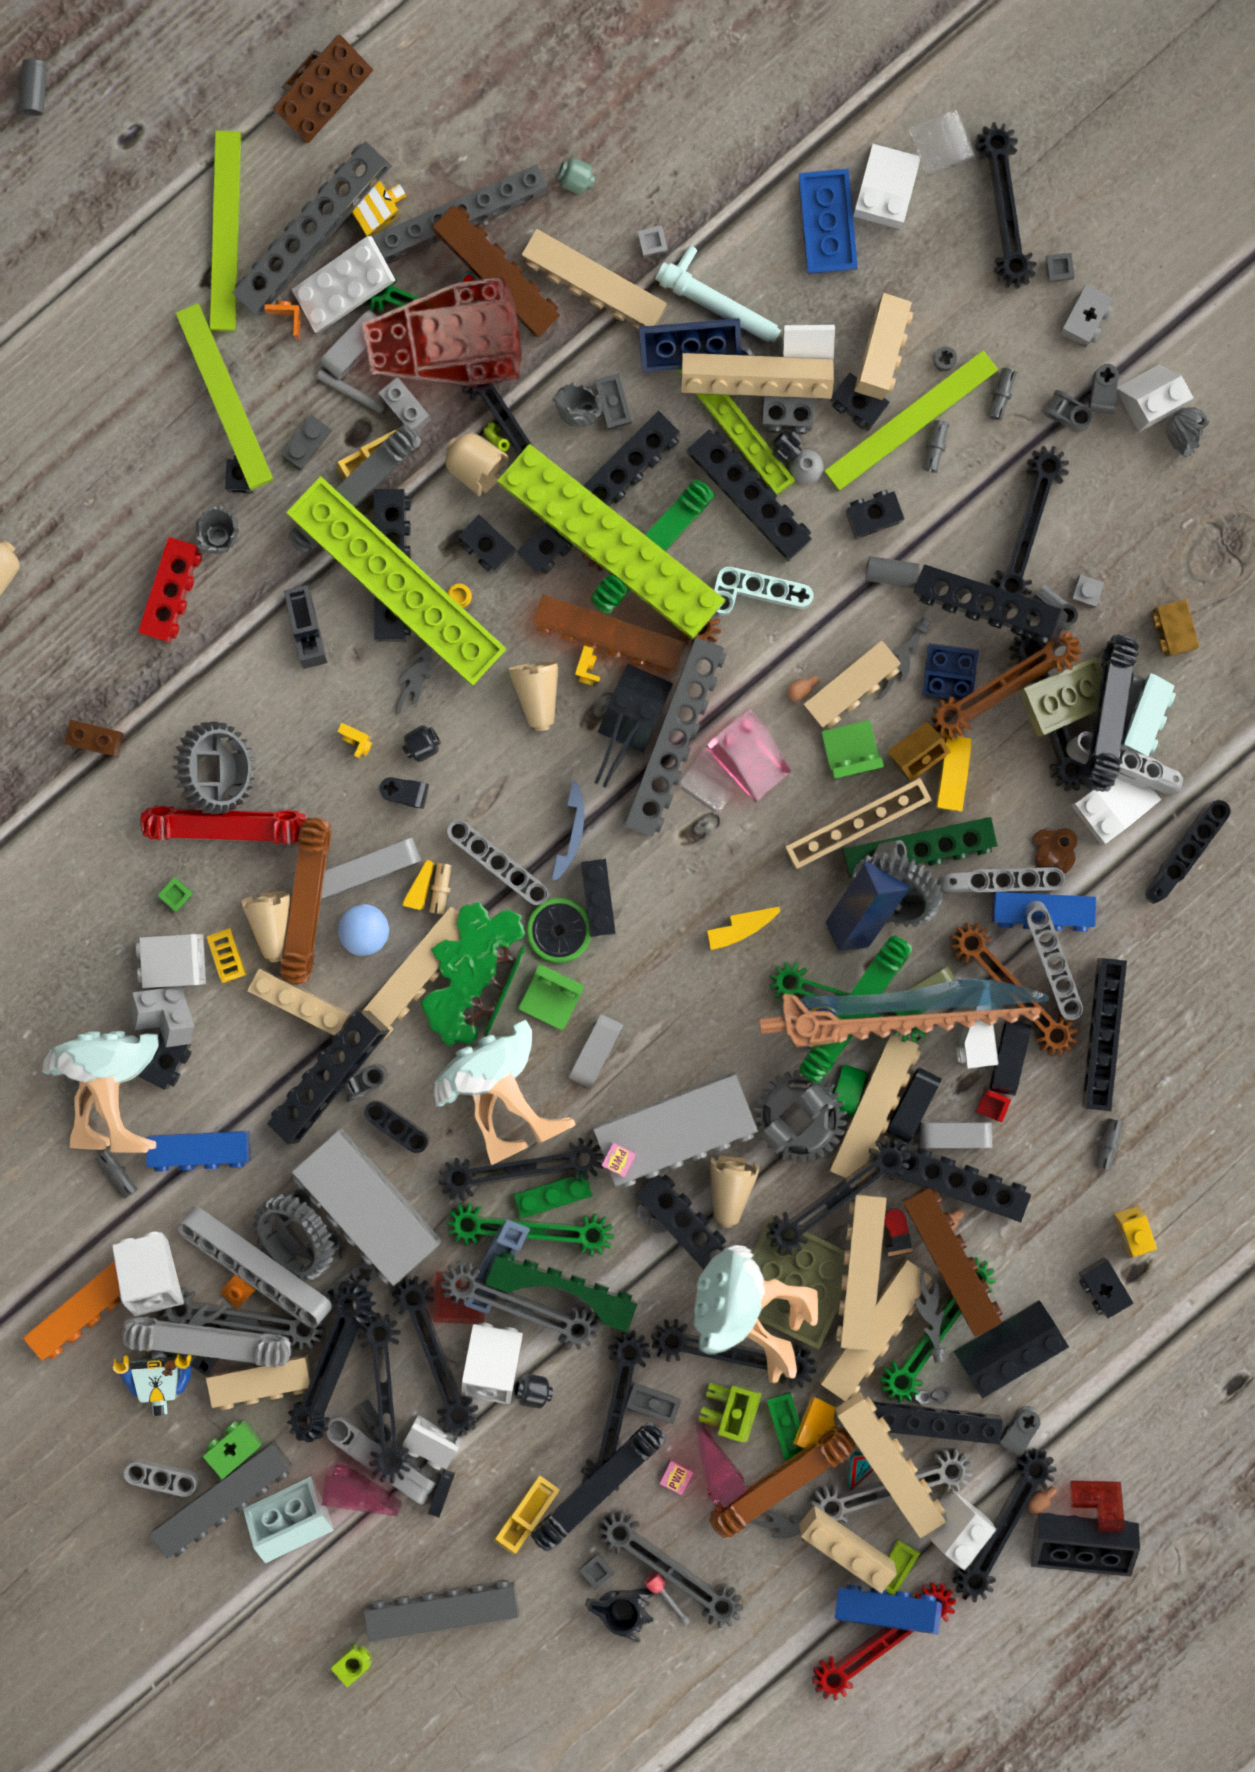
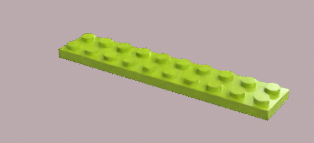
M531 444L524 449L498 479V485L608 573L618 577L627 588L692 640L725 602L722 596Z
M321 476L286 512L288 517L471 686L507 650Z

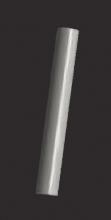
M320 369L316 376L317 379L381 415L386 408L385 405L352 386L338 380Z

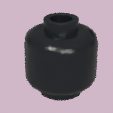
M421 725L404 735L405 745L402 746V749L409 759L413 757L417 762H423L439 751L438 745L441 744V741L432 727L428 728L425 725Z
M524 1374L521 1379H517L514 1388V1397L518 1399L519 1404L531 1408H543L546 1402L551 1401L553 1395V1387L549 1386L548 1379L539 1375Z

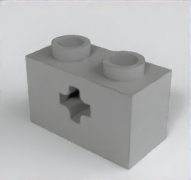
M1086 284L1059 334L1084 347H1087L1090 341L1095 343L1102 330L1098 328L1101 320L1106 321L1113 309L1109 305L1113 298ZM1088 312L1092 314L1089 322L1085 320Z
M398 377L379 392L380 398L402 425H408L417 433L431 422L430 415Z

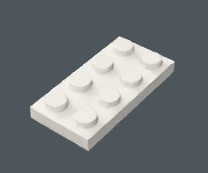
M367 236L298 284L292 291L314 332L320 333L396 280L372 236Z

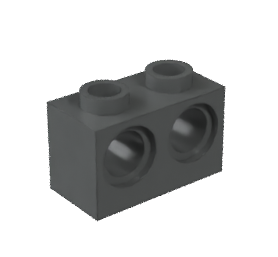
M764 396L762 428H767V432L781 433L782 429L792 430L796 434H807V431H811L813 427L814 398ZM771 409H778L781 411L782 417L778 420H773L769 417L768 412ZM797 410H803L807 414V419L797 421L793 413Z

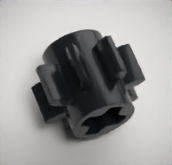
M785 431L781 432L771 443L774 447L772 455L779 462L783 459L791 462L802 451V448L799 446L802 439L794 431L791 434H787Z

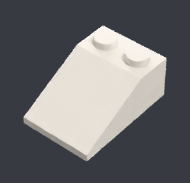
M873 144L853 217L901 229L921 157Z
M1116 778L1115 785L1111 786L1108 792L1090 790L1071 804V806L1097 841L1103 845L1129 827L1157 804L1161 798L1150 787L1141 788Z
M986 988L977 989L970 1011L991 1010L989 990ZM977 1019L974 1026L970 1028L964 1026L959 1040L960 1047H956L957 1061L962 1063V1066L965 1068L998 1065L993 1025L989 1026Z

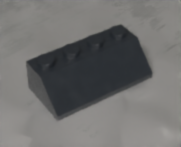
M1038 1300L1006 1319L998 1326L954 1350V1353L983 1399L1066 1350L1069 1346L1041 1301Z
M1038 1513L1034 1527L1031 1567L1131 1577L1141 1549L1139 1523L1127 1520L1116 1521L1103 1518H1085L1077 1515L1065 1516L1053 1513Z

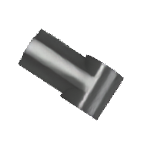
M1044 584L1032 599L1070 612L1073 620L1068 623L1065 622L1063 629L1072 628L1079 616L1077 608L1072 604H1068Z

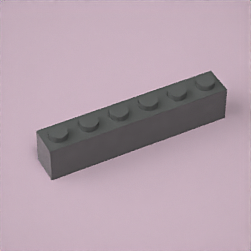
M274 1440L229 1473L224 1479L218 1481L153 1529L149 1535L167 1559L173 1554L177 1558L188 1549L186 1545L192 1540H195L196 1543L209 1534L206 1530L211 1526L219 1527L229 1519L227 1515L235 1510L238 1513L249 1504L247 1500L253 1495L258 1498L268 1491L269 1487L267 1485L272 1481L276 1480L279 1483L290 1474L287 1470L292 1466L291 1462Z
M505 1579L495 1581L494 1585L484 1587V1584H474L469 1586V1589L459 1591V1588H449L444 1590L443 1594L434 1595V1592H425L419 1594L418 1598L409 1599V1596H400L394 1598V1602L385 1603L384 1600H375L370 1602L369 1606H366L364 1615L368 1640L370 1642L519 1617V1606L515 1582L509 1583Z

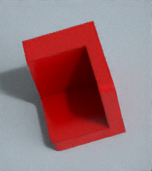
M984 1089L975 1112L1002 1123L1012 1099Z

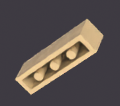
M886 293L882 294L876 306L854 389L855 392L883 400L887 392L891 393L893 391L896 378L892 376L894 370H898L902 356L898 355L899 349L904 348L907 340V334H904L905 327H909L913 317V312H910L912 302Z
M880 641L808 700L804 706L822 728L826 725L831 728L841 720L838 716L846 709L850 713L861 704L858 700L866 693L869 697L880 688L877 683L883 678L889 681L900 671L897 667L901 663L885 643Z
M263 968L258 969L248 989V992L334 1036L344 1029L351 1016V1013L283 980L281 977Z
M308 1354L289 1358V1361L284 1366L274 1368L253 1365L210 1374L206 1381L212 1408L219 1407V1410L233 1408L234 1403L244 1401V1405L258 1403V1398L268 1396L269 1400L284 1397L283 1393L293 1391V1395L306 1393L312 1379Z
M815 1505L799 1523L800 1535L804 1540L880 1593L885 1590L897 1575L892 1559Z

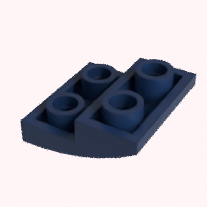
M929 643L922 695L947 699L954 697L956 700H962L973 693L979 650Z

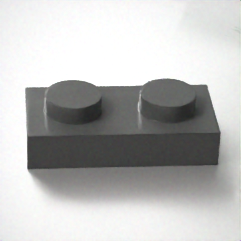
M619 373L596 379L595 384L598 395L602 400V410L607 428L612 429L631 424L632 420Z
M311 414L282 451L281 455L302 470L332 430Z
M634 1382L626 1408L673 1424L682 1400Z

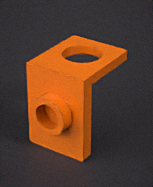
M277 301L276 305L264 304V310L268 315H294L293 336L296 340H300L301 310L299 306L291 305V302Z
M235 1274L222 1288L220 1293L238 1309L256 1289Z

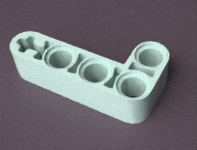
M725 567L720 570L714 589L720 596L728 599L730 603L727 609H718L715 614L719 616H726L732 611L736 595L795 609H805L813 600V591L805 584L734 567ZM726 573L733 574L736 581L733 585H725L722 582V576ZM750 579H755L759 582L760 588L757 591H750L746 587V582ZM774 585H780L784 590V595L774 597L770 592V588ZM789 588H793L791 594L799 595L800 591L805 592L804 596L808 597V599H804L803 603H800L796 596L791 595L790 601L786 600V597L789 593Z

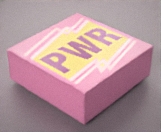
M613 1142L602 1166L625 1177L636 1154Z
M670 1460L659 1484L682 1495L693 1471Z

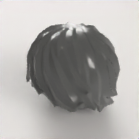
M575 382L565 385L558 390V393L553 398L560 418L569 426L585 428L590 424L592 425L601 416L603 405L598 394L594 396L592 390L589 387H584L583 384L578 387Z
M1186 407L1176 412L1168 421L1166 427L1168 440L1173 448L1178 450L1183 457L1191 456L1192 453H1195L1194 449L1200 447L1198 442L1203 434V428L1209 425L1207 416L1196 407Z
M218 505V507H208V510L202 513L200 519L197 518L196 532L198 536L196 539L199 540V550L213 554H223L233 547L239 533L238 522L234 513L223 508L222 505Z

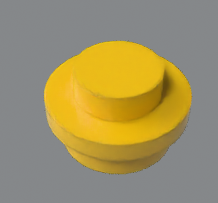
M454 584L447 592L462 608L467 607L471 602L472 593L464 584Z

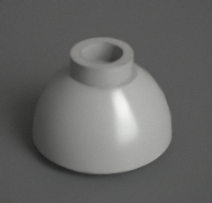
M803 449L794 460L789 462L790 474L795 481L801 484L814 483L823 473L822 458L818 453L810 449Z

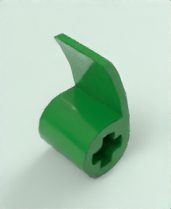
M844 1064L834 1093H841L836 1098L837 1102H845L839 1110L847 1111L846 1115L853 1117L860 1100L867 1072Z

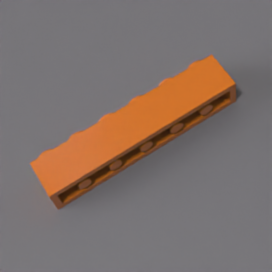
M115 1261L23 1337L41 1361L47 1357L53 1360L63 1351L61 1346L66 1341L72 1344L82 1335L80 1330L85 1325L91 1328L102 1318L99 1314L107 1308L110 1312L121 1302L119 1300L121 1293Z

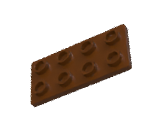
M337 35L322 52L314 50L281 86L286 93L273 106V110L306 143H309L373 72V68L341 35Z

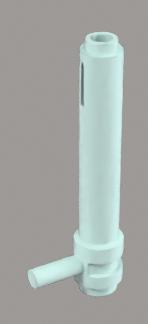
M688 246L677 266L672 263L670 265L665 262L663 263L655 278L656 281L660 282V286L673 289V293L676 295H683L724 319L740 318V327L767 343L769 341L775 343L781 332L777 328L778 325L692 278V274L686 272L697 252L694 247Z

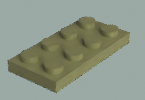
M1096 657L1073 666L1072 670L1066 669L1063 673L1054 674L1018 690L1037 737L1096 712L1102 670Z

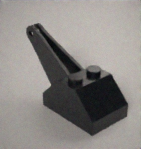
M627 663L598 730V734L610 738L601 768L595 779V784L598 785L614 741L623 744L610 767L602 786L604 788L607 787L609 780L630 748L644 753L673 686L672 682Z

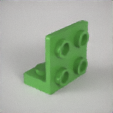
M869 720L822 731V738L833 780L884 767L882 757L879 758Z
M539 964L519 1009L560 1030H564L585 985Z

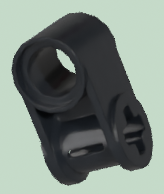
M388 777L381 782L380 793L385 800L424 809L429 784ZM390 783H394L395 788L398 789V792H393L392 796H389L387 790H384L385 786H390Z

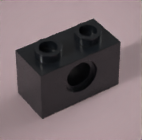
M849 372L832 395V399H830L833 402L832 407L841 414L846 412L853 417L852 422L859 428L864 429L866 427L871 430L890 402L885 398L880 400L855 392L857 377ZM854 398L863 399L865 407L862 409L855 408L852 405V400Z
M883 490L873 494L874 499L864 501V498L849 503L850 507L847 508L846 514L855 539L903 523L905 518L895 491L888 493L887 490ZM871 507L878 508L881 512V517L878 519L870 518L867 512L868 509Z
M479 514L458 536L462 541L459 545L469 555L474 552L480 558L478 563L487 572L492 569L497 573L516 553V548ZM490 540L493 543L492 549L488 552L481 551L479 549L480 542Z
M160 1032L158 1036L159 1046L155 1055L138 1077L167 1090L170 1086L174 1087L181 1075L178 1073L181 1064L185 1065L188 1062L192 1051L189 1050L191 1044L166 1047ZM165 1054L170 1055L173 1059V1065L170 1068H165L161 1063V1059Z

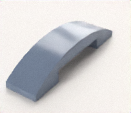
M572 781L567 806L577 808L567 857L557 855L552 877V880L556 881L570 867L582 839L584 804L580 787L576 781Z
M506 1219L492 1240L479 1266L480 1273L476 1278L484 1279L493 1252L500 1254L501 1251H505L515 1255L516 1251H520L530 1229ZM480 1288L475 1289L477 1291L493 1296L495 1298L497 1297V1295L482 1290ZM466 1298L467 1303L465 1306L488 1314L492 1305L474 1298Z

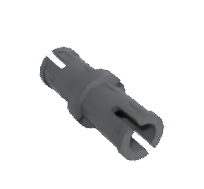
M1001 368L998 383L992 391L993 398L987 417L995 420L1003 419L1006 404L1012 396L1010 392L1017 374L1013 369Z
M934 420L930 441L926 443L927 453L922 469L927 472L932 469V473L938 472L941 454L946 448L944 442L950 424L942 421L941 425L940 420Z
M1108 1118L1103 1140L1100 1139L1099 1142L1101 1148L1095 1166L1102 1168L1106 1159L1104 1169L1111 1171L1115 1150L1119 1149L1120 1144L1117 1143L1124 1122L1116 1120L1113 1130L1115 1120Z
M109 1149L95 1158L108 1174L107 1179L114 1182L124 1198L138 1190L124 1172L126 1170L125 1167H121L109 1152Z

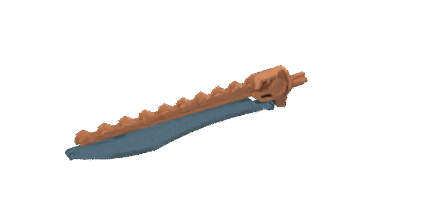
M955 979L916 990L879 995L804 996L799 1000L794 995L784 994V1016L759 1019L760 1034L785 1031V1034L789 1035L795 1047L836 1043L837 1041L841 1043L847 1040L848 1034L864 1040L868 1037L870 1031L884 1038L890 1035L891 1029H894L905 1036L911 1032L913 1026L927 1033L933 1030L934 1024H937L948 1031L954 1027L955 1022L970 1028L975 1025L977 1019L989 1026L995 1024L998 1017L1013 1023L1018 1020L1019 1014L1034 1021L1039 1018L1040 1008L1002 1009V1004L1046 1002L1049 1000V996L1014 984L978 979ZM991 1005V1010L846 1020H839L831 1012L807 1010L808 1007L830 1008L838 1015Z

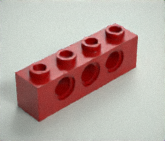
M168 537L138 633L170 644L172 638H177L180 628L177 622L179 616L184 615L187 607L185 597L187 591L191 592L195 582V577H192L195 567L198 568L202 560L203 554L200 553L197 545ZM179 561L185 562V570L179 574L175 573L174 565ZM170 585H176L178 588V592L174 597H167L166 590ZM162 609H169L170 617L166 621L159 620L158 615Z

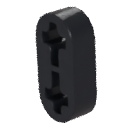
M443 1469L428 1511L429 1515L437 1518L440 1517L455 1475L454 1472Z

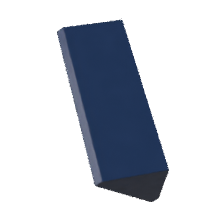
M740 318L639 327L642 373L682 369L683 353L742 356Z
M866 861L826 920L838 951L869 947L908 892L910 886Z

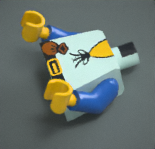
M177 1353V1356L160 1357L157 1360L153 1358L134 1359L130 1362V1366L129 1357L125 1355L123 1357L124 1363H118L116 1358L113 1359V1370L119 1373L123 1383L133 1396L138 1397L139 1402H152L153 1416L168 1414L167 1400H175L178 1394L184 1392L191 1379L190 1361L192 1355L188 1354L187 1358H183L182 1355L180 1356V1353Z

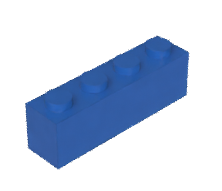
M993 892L992 922L998 923V928H1013V923L1023 924V929H1030L1024 913L1025 907L1032 901H1040L1046 906L1055 930L1063 931V926H1073V931L1088 932V927H1095L1097 897ZM1035 911L1031 918L1035 920L1040 919L1044 912Z
M249 1131L150 1135L145 1137L156 1141V1148L148 1149V1152H146L147 1167H154V1172L169 1171V1166H179V1170H193L194 1165H204V1169L219 1168V1164L229 1163V1168L244 1167V1163L251 1161Z
M847 1584L846 1589L838 1588L834 1619L939 1635L942 1604L935 1601L936 1597L920 1595V1599L910 1598L911 1593L896 1591L894 1596L887 1595L886 1590L880 1593L874 1588H871V1592L861 1591V1586Z

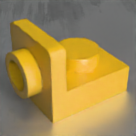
M584 645L575 676L579 677L578 682L593 686L594 682L599 684L600 677L587 673V670H593L597 656L593 655L594 648Z
M341 723L337 731L343 734L341 739L353 745L356 744V741L360 742L354 757L361 759L362 755L367 756L372 746V742L369 741L371 736Z

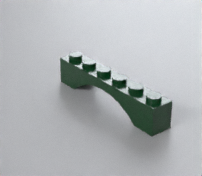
M501 1251L500 1254L493 1252L483 1279L485 1285L508 1293L534 1286L563 1289L588 1303L604 1325L628 1332L637 1307V1303L632 1299L633 1295L620 1290L617 1294L608 1291V1286L596 1282L594 1286L586 1284V1279L576 1275H571V1278L563 1276L561 1270L553 1267H548L547 1270L539 1268V1263L529 1259H524V1262L515 1260V1255L505 1251Z

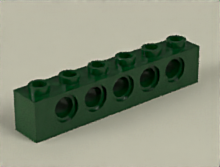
M987 817L842 849L848 878H851L856 864H859L861 859L864 860L867 854H874L880 843L901 840L907 849V862L914 859L915 865H918V863L928 861V866L943 863L942 858L952 856L953 861L968 858L967 853L977 851V855L992 853V847L998 845L992 818ZM967 832L975 836V843L971 847L963 843V836ZM941 838H947L950 841L951 848L949 851L943 852L939 849L938 842ZM917 843L925 845L927 850L925 856L918 857L914 854L913 849Z

